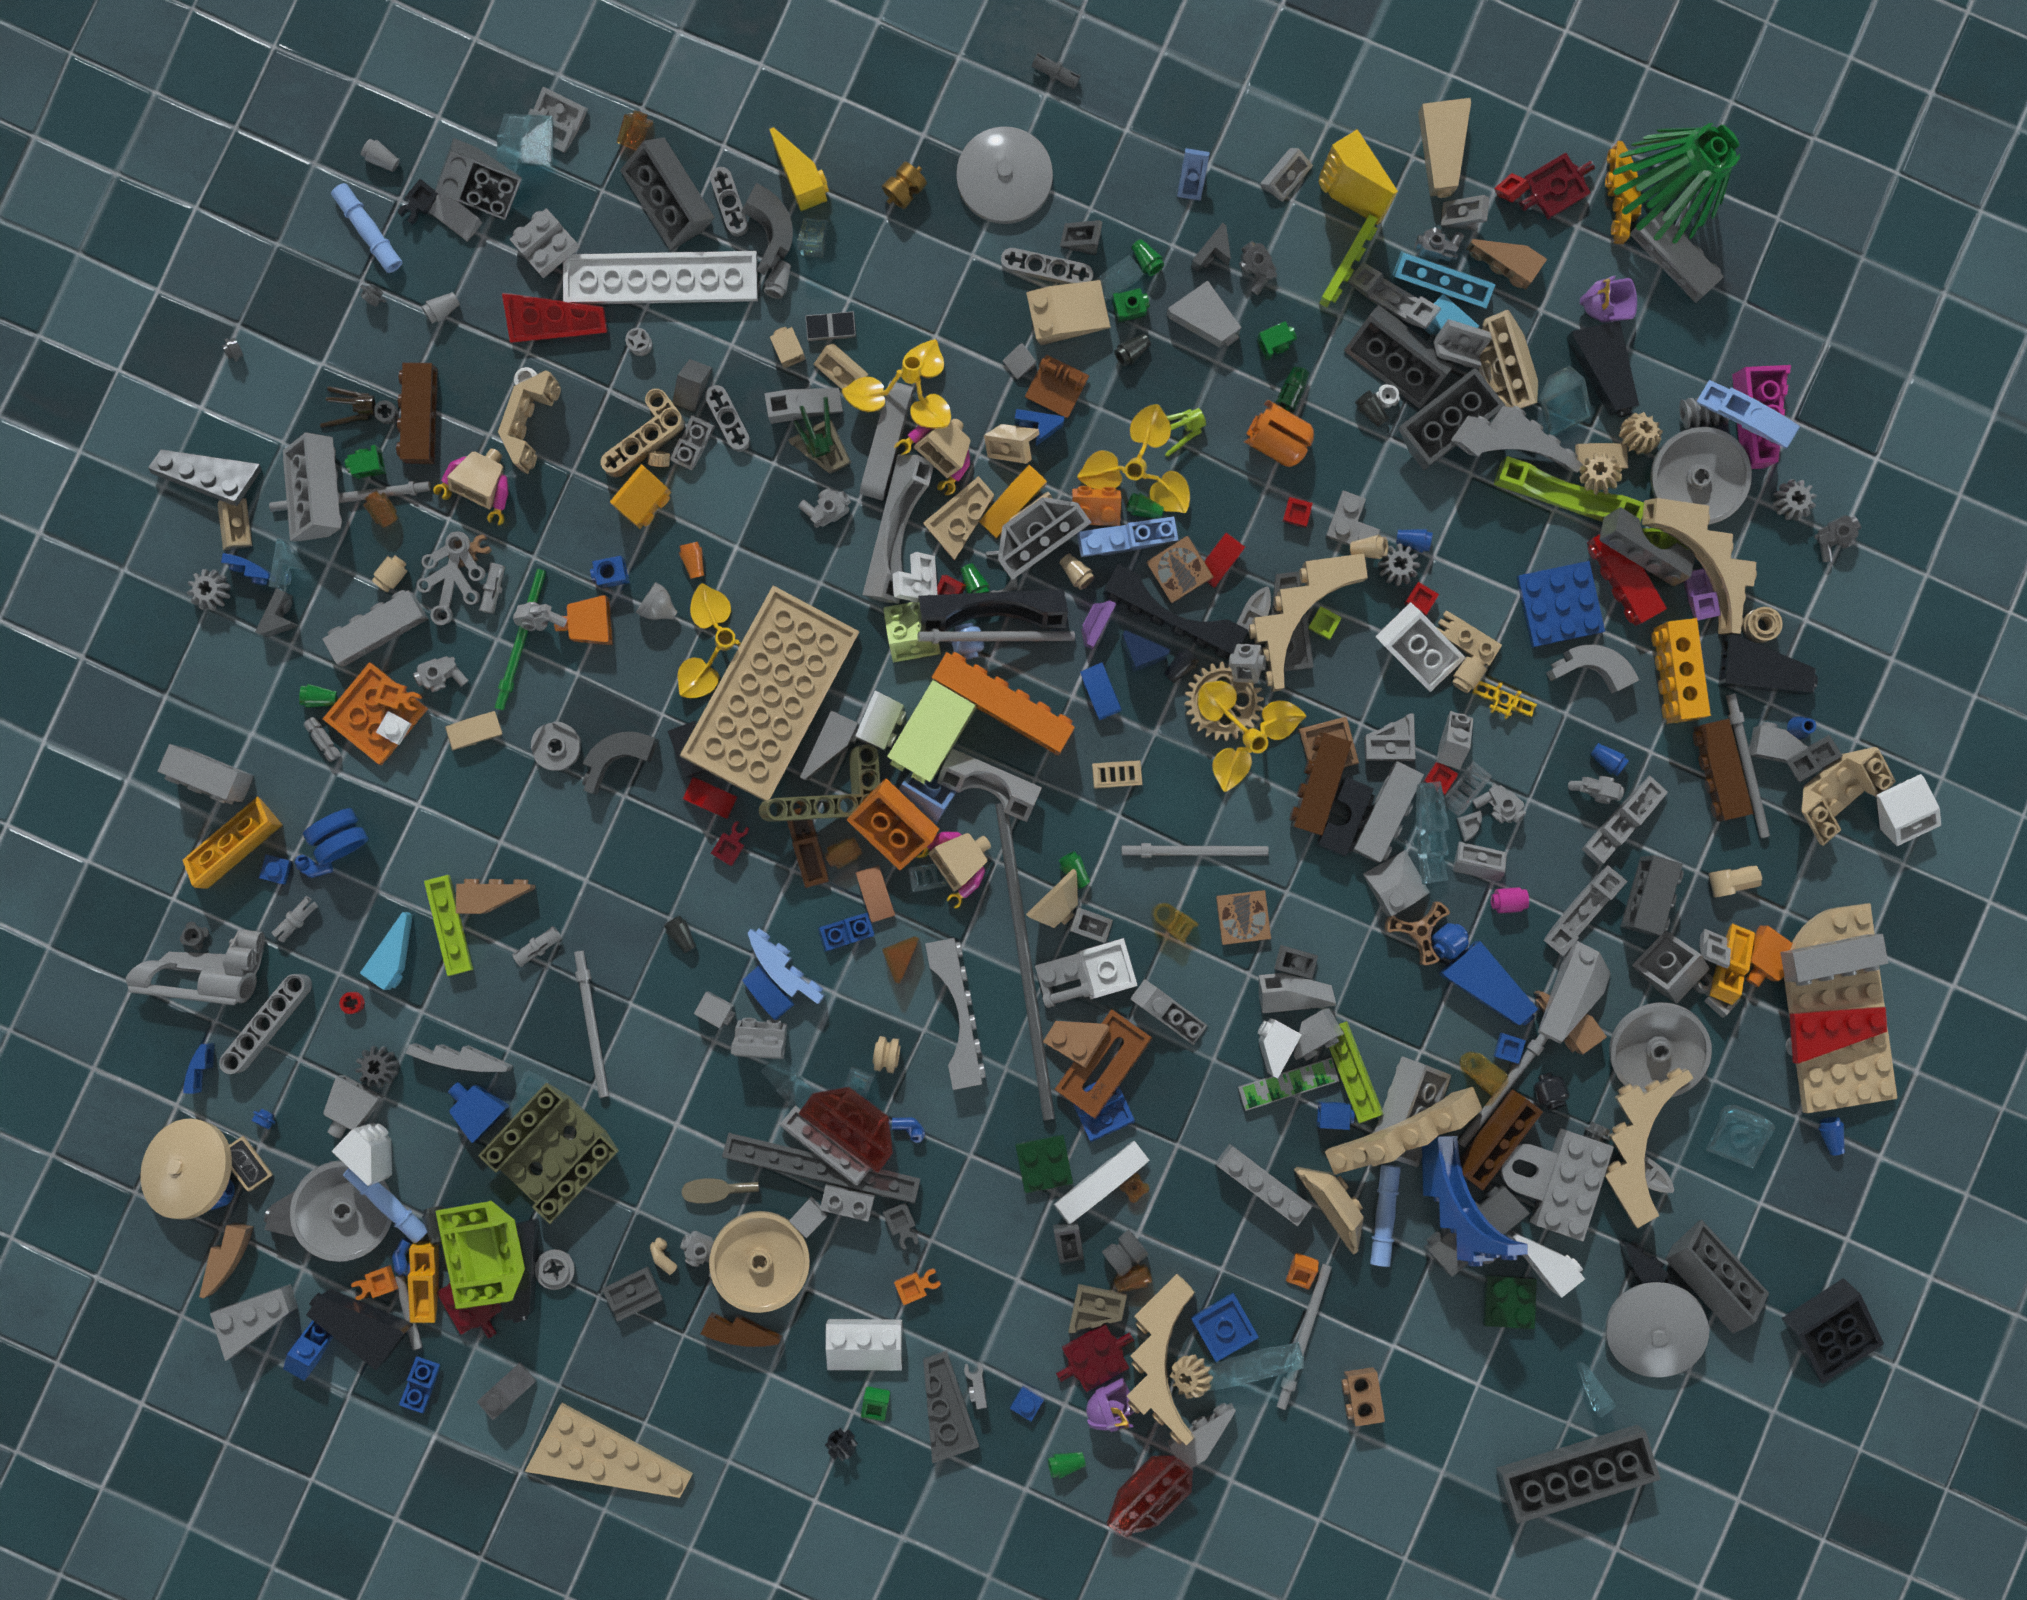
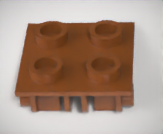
M1046 354L1045 358L1040 362V368L1025 398L1068 419L1089 375Z

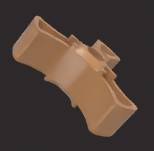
M1433 902L1428 914L1416 922H1404L1394 915L1388 916L1384 930L1385 932L1398 931L1410 936L1415 941L1420 952L1419 964H1434L1439 961V957L1432 948L1431 933L1436 923L1442 917L1449 915L1450 911L1441 902Z

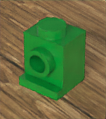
M1141 288L1119 294L1113 293L1112 304L1117 323L1145 317L1146 308H1150L1147 293L1142 294ZM1135 300L1136 305L1130 306L1127 301Z
M1286 321L1260 332L1257 337L1266 361L1272 358L1274 352L1281 354L1290 348L1289 345L1297 340L1294 329L1288 327Z
M376 445L371 446V451L369 449L354 451L355 454L347 455L348 458L345 459L348 473H351L357 479L386 474L382 450Z

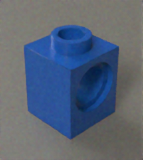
M622 556L592 561L593 569H590L592 582L597 583V586L601 589L630 583L626 561ZM608 567H613L614 575L611 578H604V570Z
M1318 1101L1317 1127L1350 1130V1124H1354L1355 1117L1354 1110L1351 1109L1350 1104Z

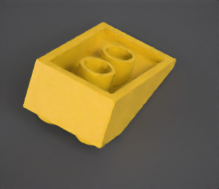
M774 127L769 129L774 147L800 211L826 202V192H829L822 169L818 171L815 163Z

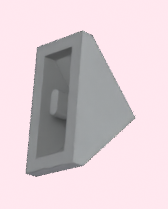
M1077 908L1069 931L1106 943L1113 920Z

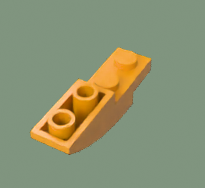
M1617 141L1612 149L1608 150L1607 164H1610V171L1606 174L1605 187H1608V196H1616L1613 201V211L1616 212V218L1611 226L1614 244H1624L1630 237L1631 221L1635 222L1641 215V205L1626 215L1622 213V209L1641 196V191H1637L1636 186L1619 195L1614 194V190L1617 187L1638 177L1637 172L1632 170L1619 175H1613V171L1616 168L1633 163L1631 156L1619 157L1621 153L1628 151L1623 141Z

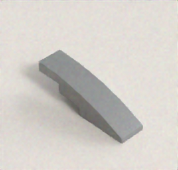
M1648 776L1597 830L1582 850L1599 866L1604 864L1615 849L1625 842L1635 828L1645 821L1668 792L1651 776Z
M417 1043L409 1044L406 1054L421 1060L453 1069L477 1072L510 1071L513 1065L469 1045L463 1046L461 1052H458L443 1044L436 1045L434 1051Z

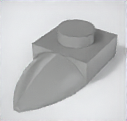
M1269 587L1260 589L1250 597L1236 623L1248 629L1247 633H1249V625L1252 624V620L1255 617L1268 616L1271 606Z
M1645 1155V1178L1648 1188L1658 1192L1673 1193V1183L1666 1171Z

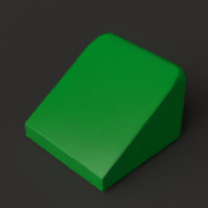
M866 1387L861 1417L885 1421L890 1391Z

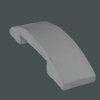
M1364 262L1348 280L1355 289L1373 303L1380 305L1392 315L1412 325L1426 329L1441 311L1440 307L1422 296L1418 299L1384 279L1381 272Z
M1607 865L1570 904L1551 928L1544 941L1560 955L1564 956L1579 939L1580 933L1603 906L1615 897L1627 881Z

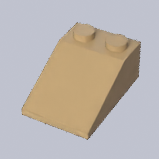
M1100 280L1049 286L1026 292L1036 339L1040 345L1111 328Z

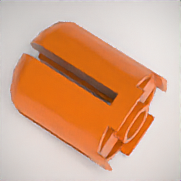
M1267 400L1264 403L1267 406L1264 413L1255 416L1246 433L1250 438L1245 440L1244 443L1280 464L1292 467L1298 464L1307 454V446L1310 447L1314 440V429L1311 424Z

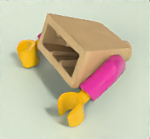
M952 419L948 427L924 428L918 425L908 434L909 437L907 439H902L894 445V448H896L900 443L904 444L906 449L900 455H905L910 452L911 445L915 443L914 448L946 478L950 477L947 481H940L937 486L938 490H942L946 484L948 485L945 495H951L955 492L956 486L954 483L956 480L959 482L970 466L968 448L971 441L962 432L964 425L958 419Z
M490 449L486 456L477 452H471L467 457L464 456L450 462L441 479L443 483L434 487V494L439 495L444 488L442 496L444 500L449 499L453 491L489 510L494 507V511L488 514L487 519L489 523H492L493 516L497 514L499 516L498 525H502L505 518L501 510L505 509L508 497V479L504 475V467L499 464L502 454L495 449Z
M941 832L924 849L923 854L917 857L924 858L929 854L954 891L947 898V902L951 897H957L959 903L953 908H958L962 903V898H967L980 886L985 873L983 865L987 862V858L983 853L990 849L991 845L985 836H981L974 841L969 833L961 835L959 832Z

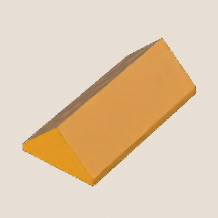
M258 796L182 860L193 887L208 889L283 826Z

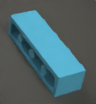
M1402 251L1392 274L1394 277L1484 308H1487L1495 284Z

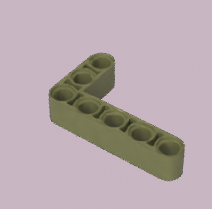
M870 744L854 747L851 750L849 763L852 794L786 797L765 800L759 807L761 818L768 822L849 817L880 784L879 759L876 748ZM862 750L867 754L866 762L862 761L860 757ZM863 775L868 777L869 783L867 787L862 783ZM842 800L847 803L846 812L841 810L840 803ZM819 801L824 805L822 814L817 810ZM796 802L801 807V812L799 815L795 814L793 810V806ZM771 804L777 807L776 816L771 815L769 811Z

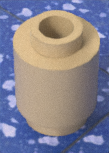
M396 555L393 558L387 556L373 574L375 577L372 579V582L388 593L391 588L394 589L408 572L404 568L407 564Z
M1474 655L1472 658L1466 657L1453 675L1454 680L1452 684L1465 693H1469L1471 689L1474 690L1487 671L1484 667L1485 662Z

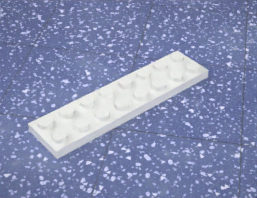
M757 252L572 254L563 261V301L580 304L758 301Z

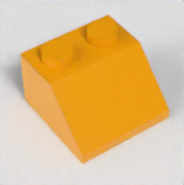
M641 464L611 499L610 503L623 516L641 529L643 525L646 527L654 519L653 514L659 507L663 508L668 503L671 491Z

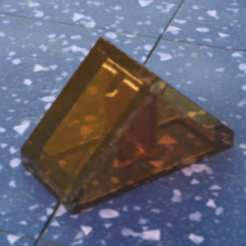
M914 936L882 949L894 981L899 984L920 939L919 937Z

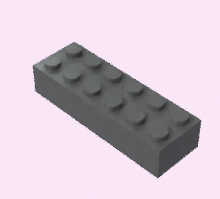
M1639 1425L1627 1427L1496 1468L1510 1516L1517 1524L1661 1480L1647 1433Z

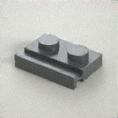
M649 1266L602 1288L609 1306L616 1316L617 1322L663 1300V1296L660 1294Z

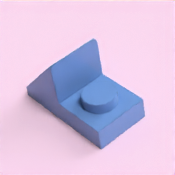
M1185 149L1177 197L1201 201L1210 152Z

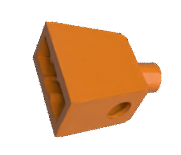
M599 596L568 604L567 616H562L567 618L566 625L561 627L554 624L556 632L568 631L569 639L574 642L613 645L610 599L607 596Z
M1759 926L1754 936L1750 966L1753 969L1746 980L1756 987L1761 985L1765 977L1771 981L1781 980L1785 975L1780 952L1790 950L1793 943L1771 927Z

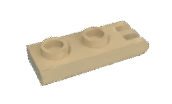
M1445 611L1443 616L1450 620V623L1440 619L1438 624L1445 628V631L1440 628L1437 629L1455 647L1471 657L1473 655L1479 657L1488 667L1502 644L1452 613Z

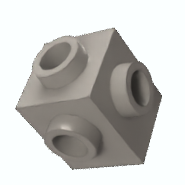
M1236 645L1234 654H1230L1229 658L1233 682L1258 683L1261 670L1266 668V656L1262 655L1261 645Z

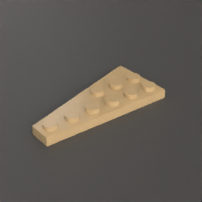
M564 1403L558 1408L525 1472L677 1498L681 1497L693 1474Z

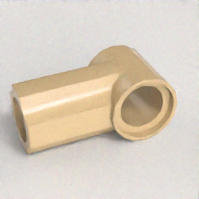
M1757 866L1708 873L1713 897L1735 894L1736 891L1762 886V876Z

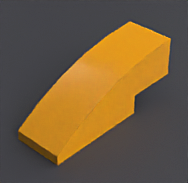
M1028 465L996 500L979 523L997 539L1001 535L1002 526L1009 522L1010 518L1027 507L1034 497L1047 485V481L1033 467Z
M1733 923L1730 925L1726 935L1727 947L1731 948L1730 966L1725 968L1716 965L1709 996L1731 1005L1740 998L1744 976L1750 969L1755 932Z
M418 1241L415 1244L412 1243L409 1248L410 1273L408 1274L410 1323H435L438 1294L436 1292L439 1289V1244L431 1245L430 1241Z

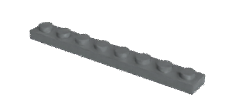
M728 1133L722 1155L723 1159L915 1204L920 1178L872 1167L856 1187L814 1153Z

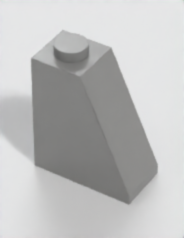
M1208 281L1170 306L1167 310L1166 315L1169 319L1219 348L1224 344L1229 346L1239 338L1238 334L1240 333L1241 326Z

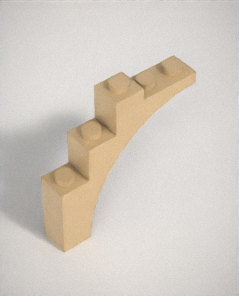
M1661 498L1645 500L1642 525L1659 529L1675 537L1695 554V557L1708 575L1713 591L1717 592L1721 614L1718 616V634H1741L1743 605L1746 599L1745 587L1754 586L1757 576L1756 562L1731 558L1733 534L1707 530L1710 522V506Z
M1364 554L1306 561L1302 565L1303 568L1300 569L1301 583H1305V586L1280 589L1277 596L1274 597L1275 610L1280 611V614L1255 617L1252 620V624L1249 625L1250 639H1254L1255 645L1265 644V647L1262 648V655L1266 656L1269 670L1265 672L1266 684L1271 686L1272 692L1284 689L1286 650L1292 633L1300 619L1314 603L1328 593L1346 585L1363 582L1368 578Z
M1679 1067L1666 1074L1667 1079L1660 1083L1658 1080L1645 1086L1646 1091L1644 1092L1638 1085L1633 1087L1631 1084L1625 1085L1618 1090L1619 1095L1615 1096L1616 1101L1630 1123L1626 1125L1625 1122L1616 1125L1612 1128L1613 1133L1609 1134L1624 1161L1620 1163L1617 1160L1609 1164L1604 1177L1636 1228L1659 1216L1650 1198L1645 1178L1644 1158L1647 1139L1653 1122L1663 1105L1678 1089L1694 1079L1687 1069L1681 1070Z
M1473 1087L1456 1091L1406 1120L1365 1137L1331 1147L1325 1153L1334 1175L1368 1165L1373 1167L1392 1162L1406 1150L1428 1145L1440 1134L1461 1129L1482 1110V1107Z
M1176 1274L1134 1316L1138 1320L1135 1323L1144 1334L1149 1331L1151 1336L1131 1355L1134 1359L1132 1365L1141 1374L1145 1371L1148 1375L1127 1397L1130 1400L1128 1405L1137 1414L1141 1411L1144 1415L1152 1408L1154 1411L1152 1416L1162 1426L1166 1423L1172 1430L1169 1433L1179 1445L1183 1442L1187 1446L1195 1436L1183 1422L1173 1402L1168 1384L1166 1363L1168 1344L1174 1324L1184 1306L1196 1292L1179 1274Z

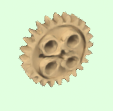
M1220 662L1219 669H1216L1213 663L1210 664V672L1202 668V677L1196 674L1193 676L1197 683H1188L1192 692H1185V696L1191 699L1186 701L1184 706L1191 707V710L1186 712V715L1194 716L1190 724L1198 722L1197 732L1204 728L1206 730L1205 737L1207 738L1211 733H1214L1215 741L1218 740L1220 735H1223L1224 741H1228L1229 734L1235 740L1238 738V731L1244 734L1233 721L1229 725H1223L1219 720L1210 721L1206 719L1199 711L1197 697L1201 686L1206 682H1214L1220 678L1226 679L1233 686L1237 695L1241 694L1247 698L1246 706L1239 707L1235 703L1232 707L1241 714L1240 717L1236 716L1231 709L1228 711L1244 727H1255L1251 720L1258 721L1260 719L1255 712L1263 710L1261 706L1257 705V703L1264 700L1263 697L1257 696V693L1262 688H1254L1253 685L1255 683L1233 682L1232 669L1229 666L1225 668L1223 662Z

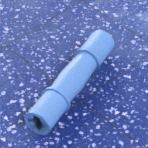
M346 183L336 186L332 190L331 196L344 212V216L350 219L359 235L370 247L371 254H374L387 273L397 270L402 265V260L390 245V241L383 237L375 222L363 209L364 205L357 199Z
M1381 1164L1379 1187L1377 1189L1379 1196L1375 1215V1234L1372 1236L1370 1260L1372 1265L1390 1267L1392 1244L1394 1242L1392 1235L1396 1216V1197L1399 1195L1401 1170L1399 1166Z
M350 1168L344 1172L343 1176L360 1191V1194H365L384 1215L395 1223L394 1227L401 1230L414 1244L427 1233L425 1225L412 1213V1210H407L379 1182L367 1186Z

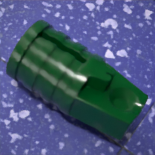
M1294 367L1275 401L1276 405L1288 412H1295L1296 406L1305 390L1309 372L1305 368Z

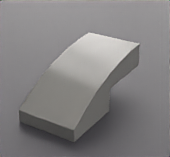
M1704 929L1700 934L1702 957L1705 960L1728 968L1730 966L1731 948L1727 947V938Z

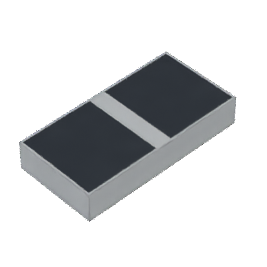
M853 311L805 315L808 341L856 337Z

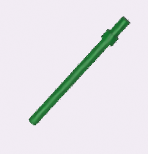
M537 569L527 603L538 602L546 571ZM521 626L518 629L503 680L500 679L498 686L500 691L494 708L502 711L505 709L509 692L512 693L515 685L513 679L529 631Z

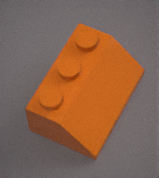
M887 778L847 818V821L899 870L931 844L939 831V828Z

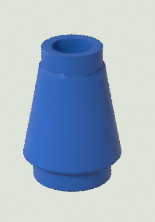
M1427 529L1398 530L1396 544H1402L1404 547L1409 546L1411 549L1421 553L1423 551L1429 552L1433 532H1427Z
M1802 716L1793 717L1787 725V731L1798 740L1806 739L1816 729V722L1813 719Z
M1600 743L1597 744L1590 754L1610 774L1613 773L1616 776L1620 774L1629 761L1624 757L1625 754Z
M1827 1117L1820 1120L1818 1129L1830 1155L1835 1156L1845 1153L1844 1123L1840 1122L1839 1117Z

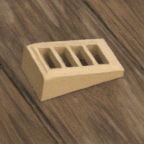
M1140 760L1092 764L1094 789L1142 785ZM1134 766L1135 780L1130 781L1129 767ZM1119 767H1124L1125 781H1120ZM1110 768L1115 769V782H1111ZM1100 769H1105L1106 782H1101Z

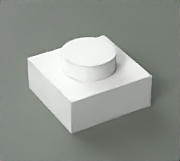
M388 711L376 733L400 745L412 724Z

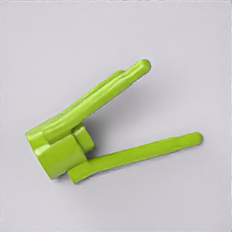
M1199 408L1167 416L1169 421L1181 419V421L1171 424V430L1184 426L1187 432L1190 430L1191 432L1167 451L1165 456L1169 457L1194 436L1202 433L1200 428L1206 426V420Z

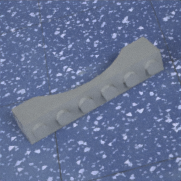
M898 454L863 591L864 596L880 602L898 604L900 602V598L894 597L892 574L898 571L903 572L901 549L904 531L915 504L929 487L934 468L927 459L921 456Z
M955 938L926 943L930 969L939 975L948 986L959 1014L960 1029L958 1043L948 1065L952 1088L955 1090L981 1085L982 1078H986L984 1064L978 1063L977 1054H981L979 1039L974 1040L972 1031L977 1029L975 1016L969 1015L968 1006L972 1005L970 990L965 991L963 981H968L965 966L960 967L959 957H963L961 943H956Z

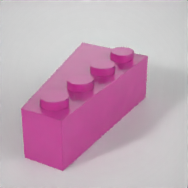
M1791 365L1744 367L1732 374L1733 388L1784 416V399L1788 392V385H1786L1787 376L1790 374ZM1737 423L1739 443L1743 446L1749 457L1751 469H1764L1778 462L1780 445L1742 428V425Z

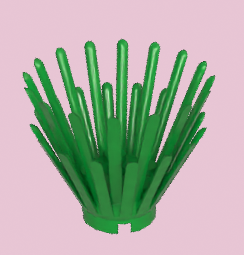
M1709 123L1703 127L1657 129L1662 134L1646 135L1643 137L1645 141L1631 144L1634 147L1648 146L1623 152L1619 155L1620 158L1677 146L1616 168L1613 171V175H1619L1630 170L1637 172L1671 159L1614 190L1615 195H1619L1635 186L1637 191H1642L1664 178L1622 209V213L1626 215L1658 193L1647 203L1648 208L1657 206L1636 225L1638 231L1647 226L1683 190L1684 192L1663 215L1662 220L1665 223L1654 235L1653 239L1655 241L1661 239L1699 190L1700 192L1680 222V228L1675 234L1672 243L1675 244L1679 241L1709 191L1710 193L1689 234V239L1693 238L1698 227L1701 226L1703 228L1713 204L1711 218L1715 217L1719 204L1722 205L1732 167L1740 159V154L1736 156L1735 151L1740 146L1739 141L1728 127L1722 124L1717 128L1710 127L1714 123Z

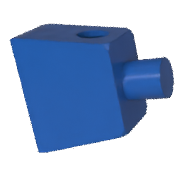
M457 1082L448 1091V1094L457 1101L449 1112L472 1143L479 1141L510 1108L507 1103L478 1084L472 1086L467 1091Z

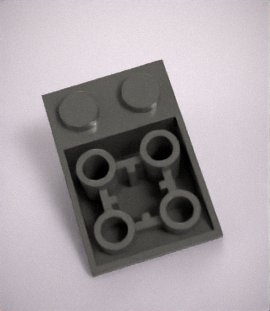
M453 138L438 177L435 192L506 220L522 178L479 148Z

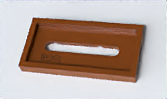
M1112 1009L1101 1023L1108 1025L1110 1029L1087 1067L1084 1068L1078 1063L1073 1062L1054 1089L1094 1119L1099 1115L1152 1040L1151 1036ZM1123 1038V1046L1089 1092H1085L1083 1090L1084 1083L1115 1040Z

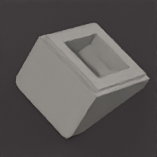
M1022 343L1003 360V363L1017 380L1036 366V360Z

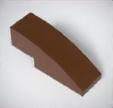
M801 808L795 809V814L799 815ZM814 820L787 821L805 888L829 882Z
M713 1312L709 1315L700 1333L715 1341L746 1347L778 1345L783 1335L740 1314L732 1322Z

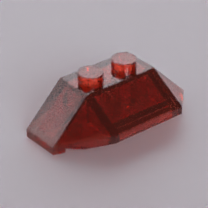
M850 1087L813 1093L798 1113L877 1173L893 1154L889 1116Z
M1174 1455L1151 1456L1118 1489L1107 1520V1526L1125 1538L1131 1536L1132 1533L1142 1532L1158 1526L1192 1492V1467Z

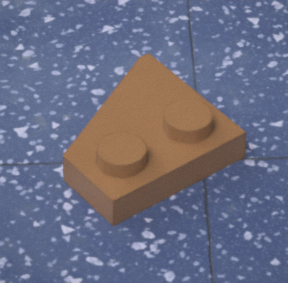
M1055 1021L1043 1042L1086 1068L1110 1027L1106 1024Z

